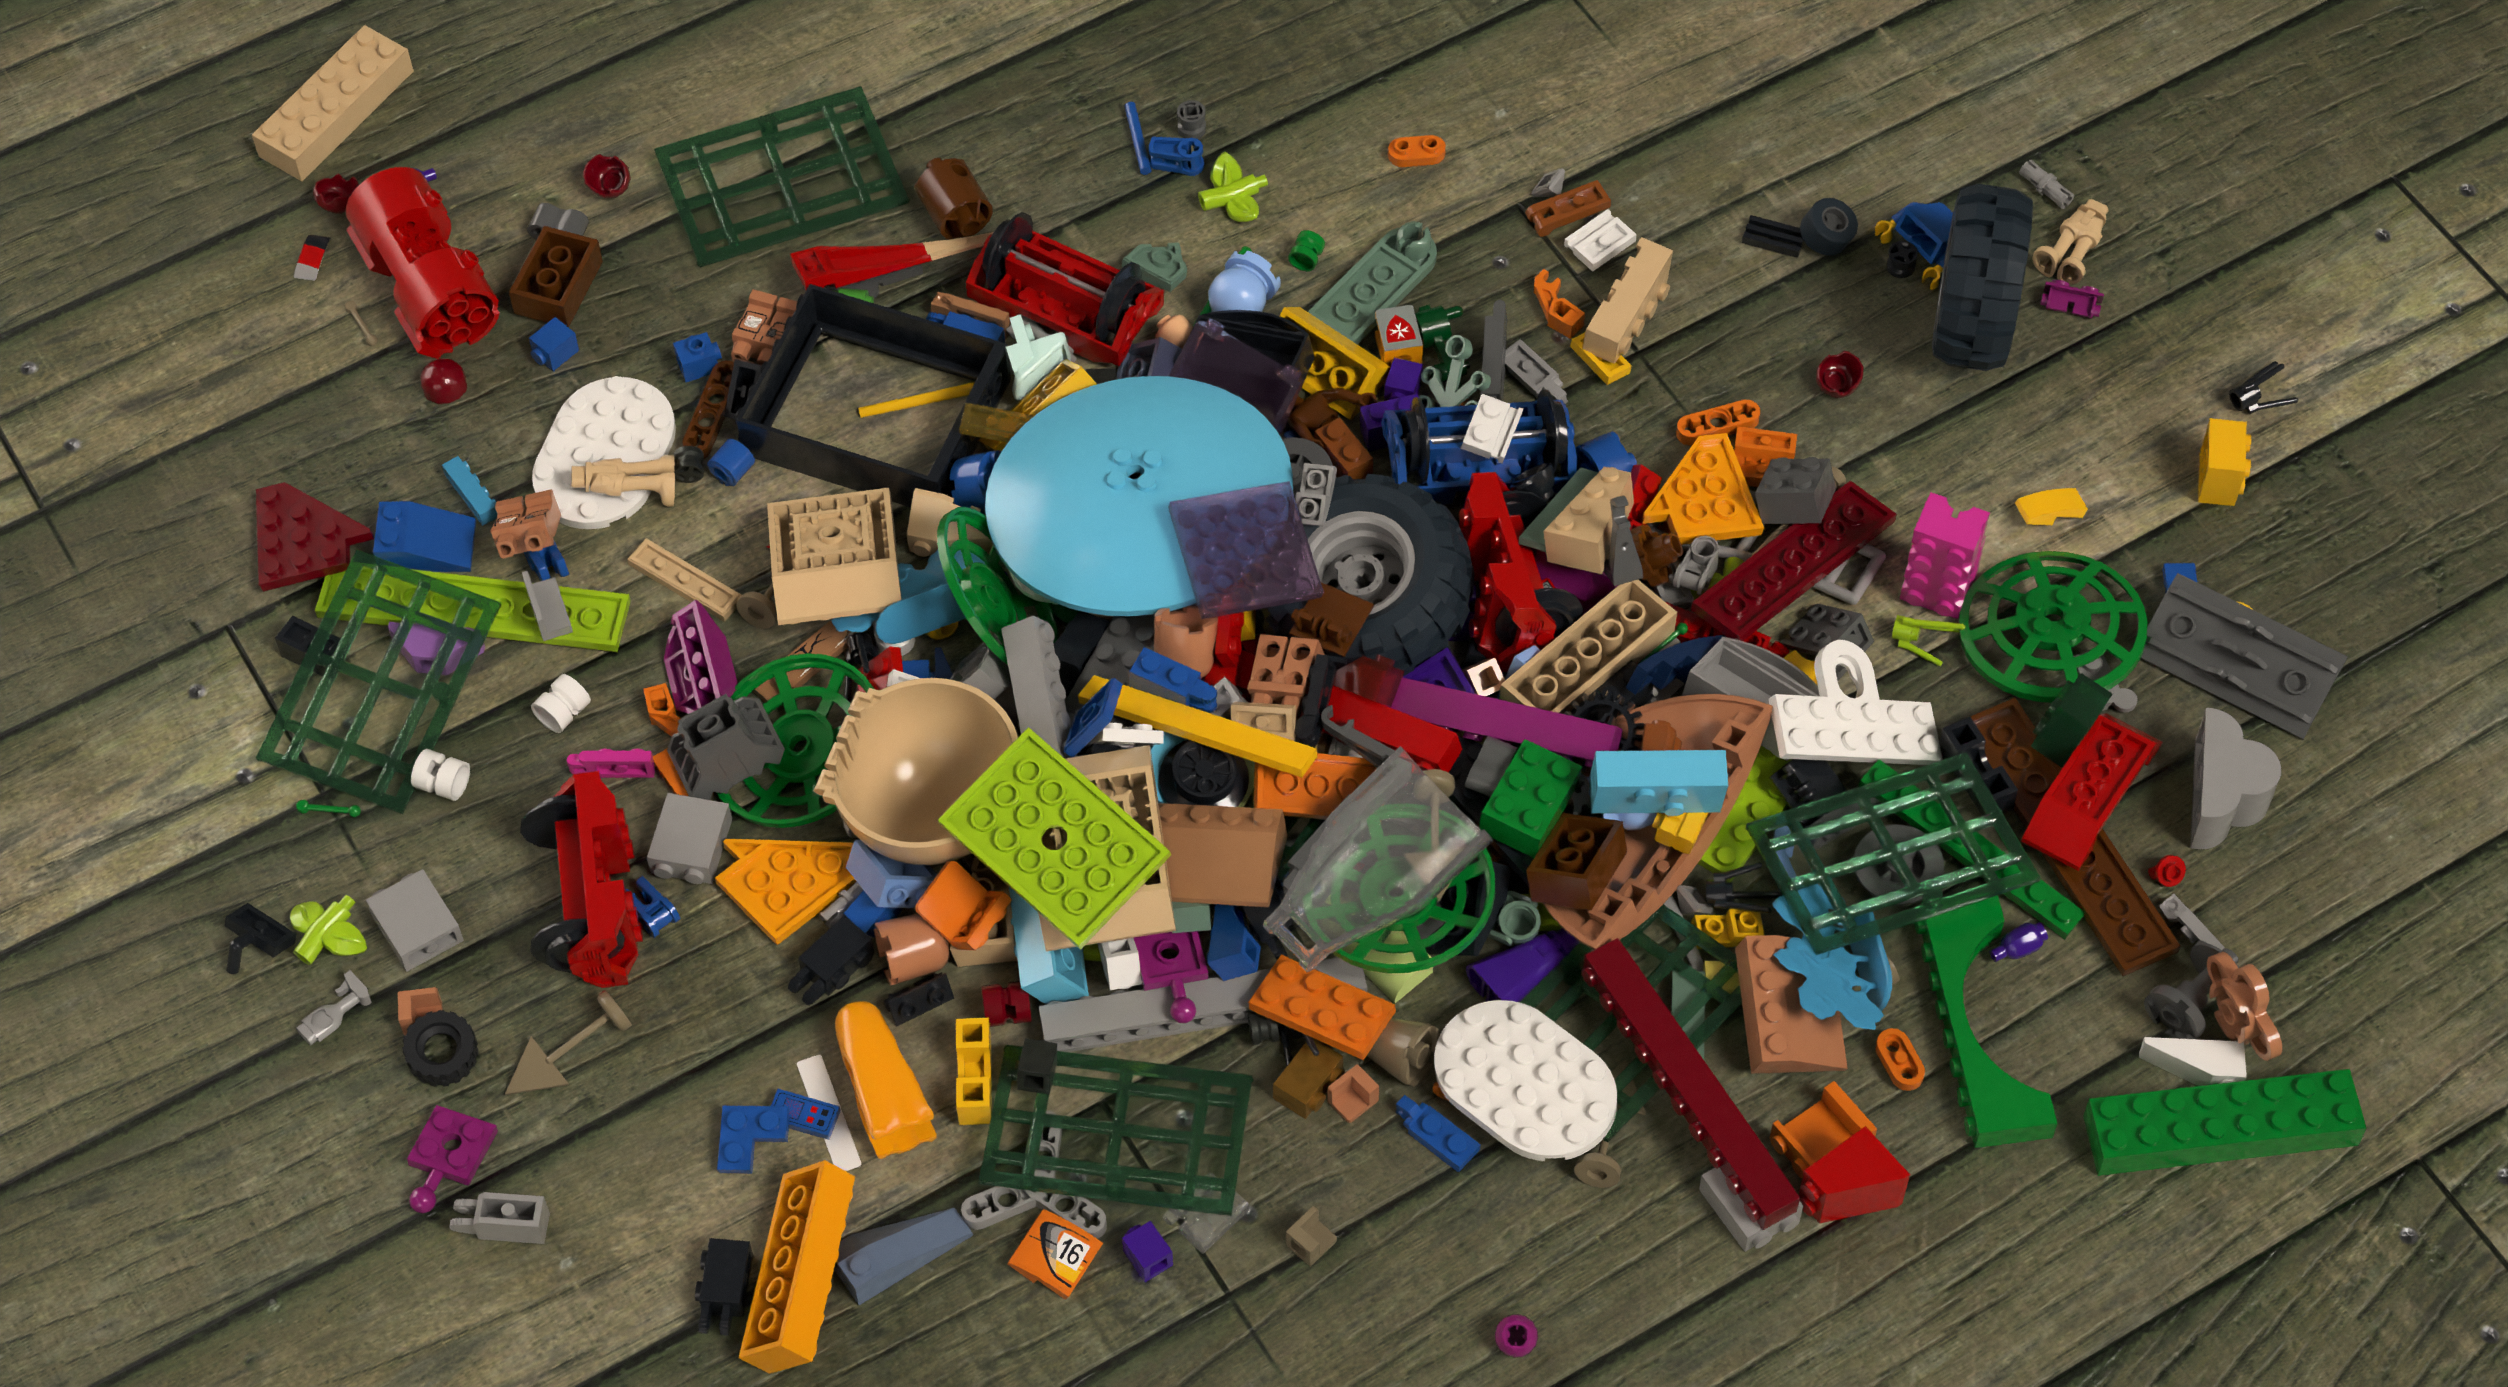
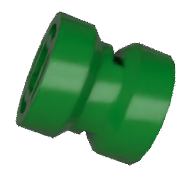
M1304 230L1298 234L1295 241L1296 246L1291 249L1288 260L1298 270L1309 272L1316 267L1318 256L1321 255L1325 248V241L1319 234Z

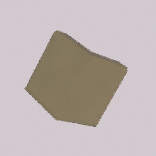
M1312 1206L1286 1231V1246L1310 1267L1337 1242V1236L1319 1221V1210L1315 1206Z

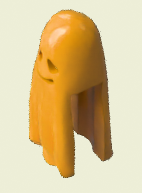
M866 1001L851 1002L844 1005L838 1011L835 1019L836 1036L844 1065L851 1078L861 1121L877 1157L884 1159L890 1154H901L910 1151L921 1143L933 1142L937 1138L931 1120L934 1118L933 1111L927 1104L920 1085L900 1052L896 1039L881 1012L875 1005Z

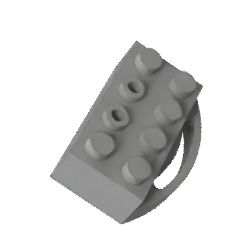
M1722 637L1689 671L1682 696L1694 694L1734 695L1754 699L1769 704V698L1775 694L1820 696L1815 682L1789 661L1754 644L1728 637ZM1771 715L1761 746L1771 751L1773 755L1780 757Z

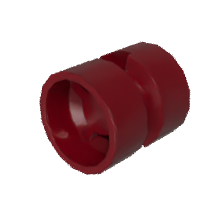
M1020 981L1009 982L1006 988H1003L1000 984L981 986L985 1018H989L990 1027L1004 1026L1007 1020H1011L1013 1024L1032 1022L1029 994L1021 989Z

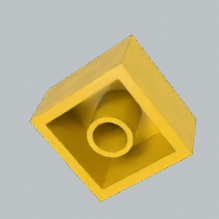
M2209 419L2199 452L2198 503L2235 506L2238 494H2244L2245 477H2249L2251 469V459H2246V453H2249L2251 447V435L2246 434L2247 422Z

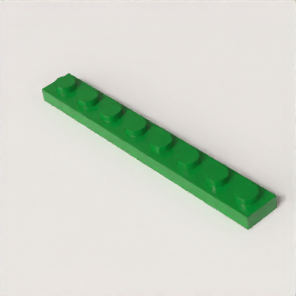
M1880 759L1860 780L1858 786L1879 800L1880 803L1912 827L1927 834L1939 847L2064 940L2082 920L2085 913L2081 908Z

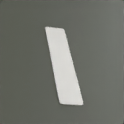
M816 1055L798 1061L797 1067L808 1097L840 1106L822 1056ZM841 1110L830 1140H824L833 1164L844 1171H848L861 1166V1160Z

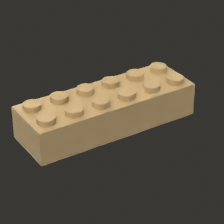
M364 25L252 134L258 156L296 179L303 181L414 72L408 49Z
M1639 580L1621 584L1501 684L1499 699L1564 714L1565 711L1570 712L1573 709L1571 705L1573 701L1579 704L1583 701V694L1589 696L1629 661L1633 660L1638 664L1675 631L1677 611Z

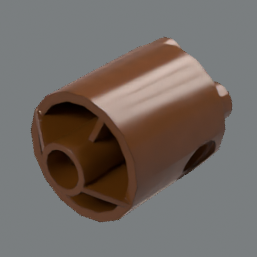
M934 158L929 161L926 166L927 169L914 185L915 192L940 233L946 239L974 236L991 219L993 209L990 201L963 159L951 158L942 160L941 158Z

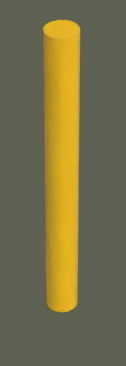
M975 382L859 407L860 418L967 396L970 394Z

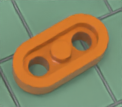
M1435 135L1401 137L1394 139L1389 144L1388 158L1393 165L1398 167L1435 165L1445 158L1446 145L1443 139Z
M1894 1028L1882 1031L1877 1038L1875 1049L1891 1081L1901 1090L1911 1091L1917 1089L1923 1082L1925 1068L1908 1036L1903 1031ZM1893 1046L1897 1051L1891 1052L1887 1047ZM1908 1073L1912 1076V1078L1906 1079L1902 1076V1074Z

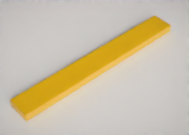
M1094 675L1078 694L1079 703L1085 705L1109 680ZM1122 685L1113 714L1140 724H1150L1152 728L1301 778L1318 757L1317 748L1126 685Z

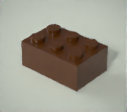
M544 226L509 291L514 314L547 323L556 317L569 327L603 262L598 240Z
M1563 813L1526 870L1531 901L1592 910L1627 854L1623 821Z

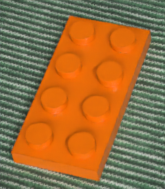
M1317 753L1318 757L1301 778L1255 762L1254 808L1283 809L1284 816L1326 820L1348 795L1354 797L1378 768L1365 758Z
M1282 954L1248 1002L1249 1010L1363 1061L1396 1012L1395 1004Z

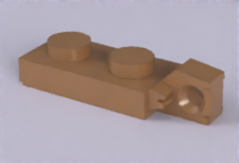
M938 292L931 302V312L946 316L950 311L957 314H966L973 319L986 323H995L999 327L1004 328L1005 340L1009 336L1006 330L1010 326L1008 312L942 292Z

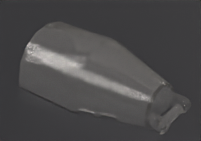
M1400 746L1328 816L1325 822L1326 827L1317 843L1314 842L1310 849L1311 854L1303 869H1299L1280 906L1267 917L1263 927L1269 934L1274 933L1300 960L1299 965L1306 972H1309L1329 954L1421 911L1493 840L1485 830L1481 831L1431 781ZM1290 918L1316 943L1310 950L1284 925Z

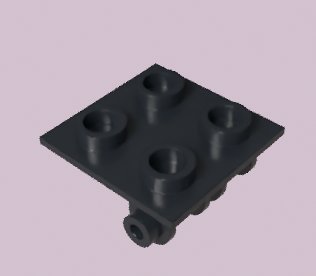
M1792 759L1769 777L1805 829L1829 814L1832 808L1850 795L1826 760Z

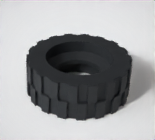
M438 1010V1012L434 1013L431 1011L423 1017H418L415 1023L408 1027V1032L403 1038V1054L411 1073L415 1077L417 1076L422 1083H429L435 1087L437 1085L449 1086V1084L454 1082L456 1084L464 1076L467 1077L471 1073V1068L475 1067L477 1062L476 1056H478L479 1052L478 1043L470 1024H467L466 1019L462 1016L459 1017L451 1011L450 1013L444 1010ZM438 1034L451 1036L457 1044L454 1056L444 1063L430 1061L424 1052L427 1041Z

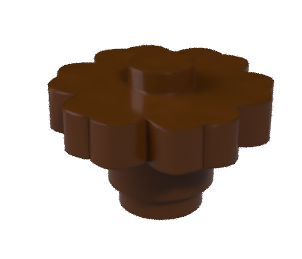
M1641 525L1632 529L1631 534L1642 565V579L1648 580L1651 587H1658L1668 583L1669 575L1672 574L1671 563L1676 562L1678 557L1683 554L1679 538L1674 533L1659 535L1657 532H1652L1649 525Z

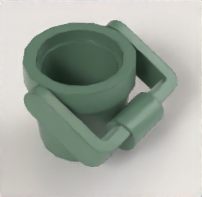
M1508 891L1507 899L1488 937L1512 947L1532 940L1538 934L1541 925L1540 914L1537 910L1539 904L1531 901V898L1514 891ZM1498 924L1501 933L1494 931Z

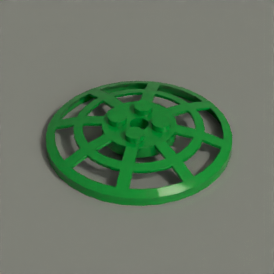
M957 507L945 514L940 520L937 529V546L943 572L957 604L982 641L997 657L1008 665L1001 628L1016 623V613L1019 621L1026 619L1027 615L1024 607L1035 606L1038 617L1050 623L1055 635L1053 643H1055L1059 638V631L1051 604L1034 600L1026 595H1018L1010 579L998 564L1000 557L994 545L988 554L979 545L968 541L966 524L978 529L991 540L986 515L968 507ZM957 521L959 540L953 542L949 547L947 541L948 526L950 522ZM958 550H961L966 568L963 570L954 558ZM971 553L979 557L985 564L980 562L973 563ZM988 630L996 634L1001 644L997 642Z
M2041 551L2018 555L2002 561L1984 572L1972 584L1965 595L1960 611L1959 623L1964 624L1965 629L1959 630V636L1967 659L1975 670L1989 683L2019 698L2036 702L2065 703L2095 697L2122 682L2135 669L2143 655L2147 641L2148 621L2145 607L2138 593L2114 569L2084 555L2060 551ZM2041 561H2067L2087 567L2081 572L2066 567H2043ZM2028 563L2030 567L2029 570L2012 576L2001 586L1986 582L1998 573L2013 566ZM2099 572L2110 577L2127 592L2133 602L2115 601L2109 590L2094 577ZM2047 574H2062L2074 577L2075 579L2068 587L2051 585ZM2033 576L2037 584L2036 588L2028 591L2026 594L2010 589L2018 582ZM2089 584L2100 593L2105 602L2088 603L2079 592ZM1976 592L1992 595L1993 597L1988 607V624L1970 630L1968 623L1969 609ZM2002 598L2017 604L2015 616L1997 620V610ZM2110 613V625L2106 635L2091 627L2092 614ZM2119 613H2137L2138 633L2130 652L2114 641L2119 630ZM2050 614L2059 615L2061 619L2058 621H2050L2048 618H2046V616ZM2017 628L2019 634L2025 640L2020 650L2008 642L2001 631ZM1992 635L1999 648L2013 659L2005 674L1995 669L1984 659L1976 648L1974 641ZM2085 637L2098 644L2089 652L2073 657L2071 648L2082 642ZM2036 648L2058 651L2061 660H2048L2031 655ZM2106 651L2122 661L2118 667L2105 676L2080 685L2077 672L2078 667L2095 661ZM2025 665L2041 670H2064L2067 687H2040L2023 683L2016 679Z
M824 654L790 655L757 668L735 686L736 691L731 696L734 701L743 696L747 697L754 689L775 677L780 694L764 703L763 707L767 715L782 704L786 711L785 715L773 723V727L785 749L780 764L765 762L763 768H769L777 778L767 791L757 784L753 776L744 779L748 788L761 798L750 811H747L731 797L729 792L728 794L716 792L723 803H729L730 809L736 815L761 826L787 828L818 821L837 811L836 805L829 804L821 809L820 798L823 796L815 793L814 788L817 783L816 777L821 774L822 770L827 769L824 766L833 744L837 742L836 737L841 728L839 726L834 729L826 719L833 704L836 703L847 715H850L848 709L851 703L838 693L844 677L847 676L853 679L866 693L869 688L874 689L869 680L858 669L839 658ZM804 668H823L833 671L827 688L803 686L793 689L787 672ZM802 697L822 698L816 711L798 710L795 699ZM799 741H807L803 750L794 752V747ZM788 782H804L806 795L800 797L779 796ZM772 804L780 806L808 805L809 814L801 817L781 820L761 817Z
M1385 802L1378 804L1366 818L1372 841L1356 848L1342 862L1336 859L1328 868L1335 873L1330 887L1331 906L1312 908L1310 901L1311 888L1300 897L1303 914L1310 930L1319 942L1336 957L1351 965L1369 971L1410 973L1429 969L1448 961L1461 953L1476 939L1485 927L1492 912L1495 899V872L1491 857L1484 843L1473 829L1459 818L1438 808L1439 837L1444 827L1454 832L1467 843L1479 861L1463 869L1459 868L1448 888L1456 886L1457 898L1453 911L1436 906L1437 898L1405 858H1392L1388 848L1405 846L1419 849L1417 854L1432 853L1431 826L1424 839L1407 835L1385 837L1379 820L1391 817H1409L1430 821V805L1414 802ZM1440 847V852H1447L1442 847ZM1376 851L1379 863L1372 866L1365 875L1352 868L1361 858ZM1484 873L1486 898L1480 918L1462 914L1466 903L1465 881ZM1344 879L1359 886L1360 901L1341 905L1340 891ZM1401 889L1407 895L1401 899H1394L1390 896V893ZM1364 913L1367 919L1373 923V926L1364 936L1351 926L1346 917ZM1429 917L1445 922L1438 931L1421 940L1417 926L1424 923ZM1335 918L1342 930L1359 945L1351 954L1343 951L1328 940L1319 928L1316 920ZM1455 926L1472 929L1457 945L1442 954L1429 958L1425 948L1443 939ZM1385 930L1404 931L1408 944L1392 945L1380 943L1378 940ZM1371 950L1385 953L1412 952L1416 962L1384 964L1364 960V958Z

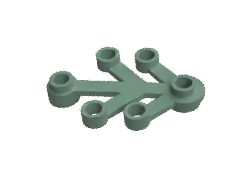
M1461 335L1450 337L1445 346L1446 354L1452 358L1446 389L1441 383L1442 373L1440 370L1428 366L1421 374L1422 381L1428 384L1440 407L1459 406L1476 390L1485 391L1491 384V378L1488 374L1476 371L1472 374L1470 380L1458 389L1464 360L1468 359L1473 351L1470 340ZM1434 372V376L1430 380V375ZM1483 377L1481 384L1478 385L1479 379ZM1426 395L1419 396L1423 405L1427 401L1426 408H1435L1434 399ZM1470 400L1465 404V406L1478 405V402L1475 400Z

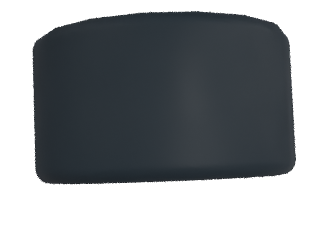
M1823 198L1816 201L1803 217L1800 225L1801 235L1807 246L1822 255L1841 253L1855 237L1858 230V221L1853 210L1843 201L1835 198Z

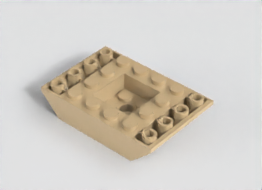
M889 488L767 503L771 571L778 625H794L801 622L824 621L831 618L882 612L889 605L902 600L892 500Z
M1150 745L1066 758L1071 765L1164 845ZM1049 828L1043 834V845L1050 850H1058L1066 844L1067 833L1062 828ZM1167 861L1086 945L1176 931ZM1038 912L1046 951L1077 947Z

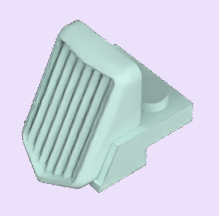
M1020 314L1009 318L1017 343L1006 347L1015 375L1012 393L1016 400H1022L1064 359L1071 361L1070 350L1063 332L1035 340L1030 323L1024 325Z

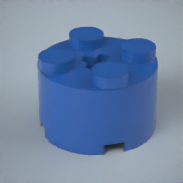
M1613 431L1575 447L1577 471L1580 468L1599 472L1603 467H1614L1618 470L1631 472L1633 465H1637L1634 455L1630 452L1627 453L1618 435Z
M997 450L958 458L954 462L950 472V481L954 480L955 490H951L956 505L968 508L974 506L981 509L980 513L986 514L985 501L988 481L994 464L1002 451Z

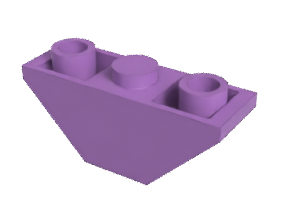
M407 621L401 623L389 622L388 625L393 644L417 673L449 675L485 651L481 631L473 628H449L438 624L431 626L418 625Z

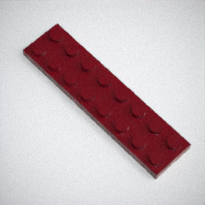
M1850 480L1834 493L1821 523L1793 524L1695 599L1692 602L1691 611L1726 637L1744 641L1895 522L1897 514Z

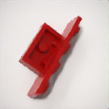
M1235 583L1213 596L1211 617L1218 618L1213 667L1205 676V682L1210 686L1212 685V687L1224 677L1235 686L1237 684L1239 655L1242 651L1241 632L1244 625L1243 611L1246 587L1243 583Z

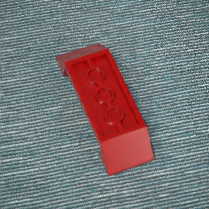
M2107 713L2099 714L2043 796L2021 841L2079 871L2093 850L2099 832L2144 764L2147 766L2150 764L2163 742Z

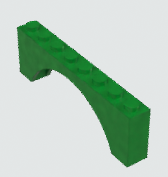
M1998 893L1921 902L1919 914L1914 917L1916 933L1918 935L1922 934L1924 942L1921 945L1922 958L1924 963L1929 962L1931 970L1928 973L1929 986L1931 991H1936L1938 998L1935 1002L1938 1020L1943 1019L1945 1026L1942 1032L1943 1043L1946 1049L1950 1048L1952 1058H1950L1951 1075L1953 1078H1957L1959 1083L1957 1088L1958 1103L1960 1107H1965L1967 1115L1964 1118L1966 1135L1968 1137L1972 1136L1975 1148L2053 1138L2058 1124L2050 1094L2019 1082L1999 1068L1981 1048L1966 1016L1963 1000L1965 975L1979 953L2001 936L2005 922Z

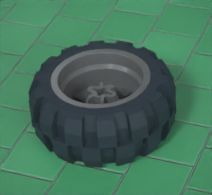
M1975 184L1961 188L1957 196L1945 254L1932 341L1933 356L1949 366L1988 371L2003 367L2007 361L2020 306L2033 218V201L2019 190Z

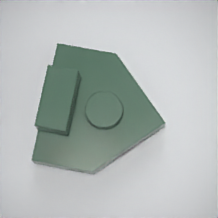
M1168 243L1167 247H1152L1151 244H1140L1122 260V267L1130 262L1139 264L1142 271V280L1168 292L1177 287L1187 276V267L1182 259L1179 243Z

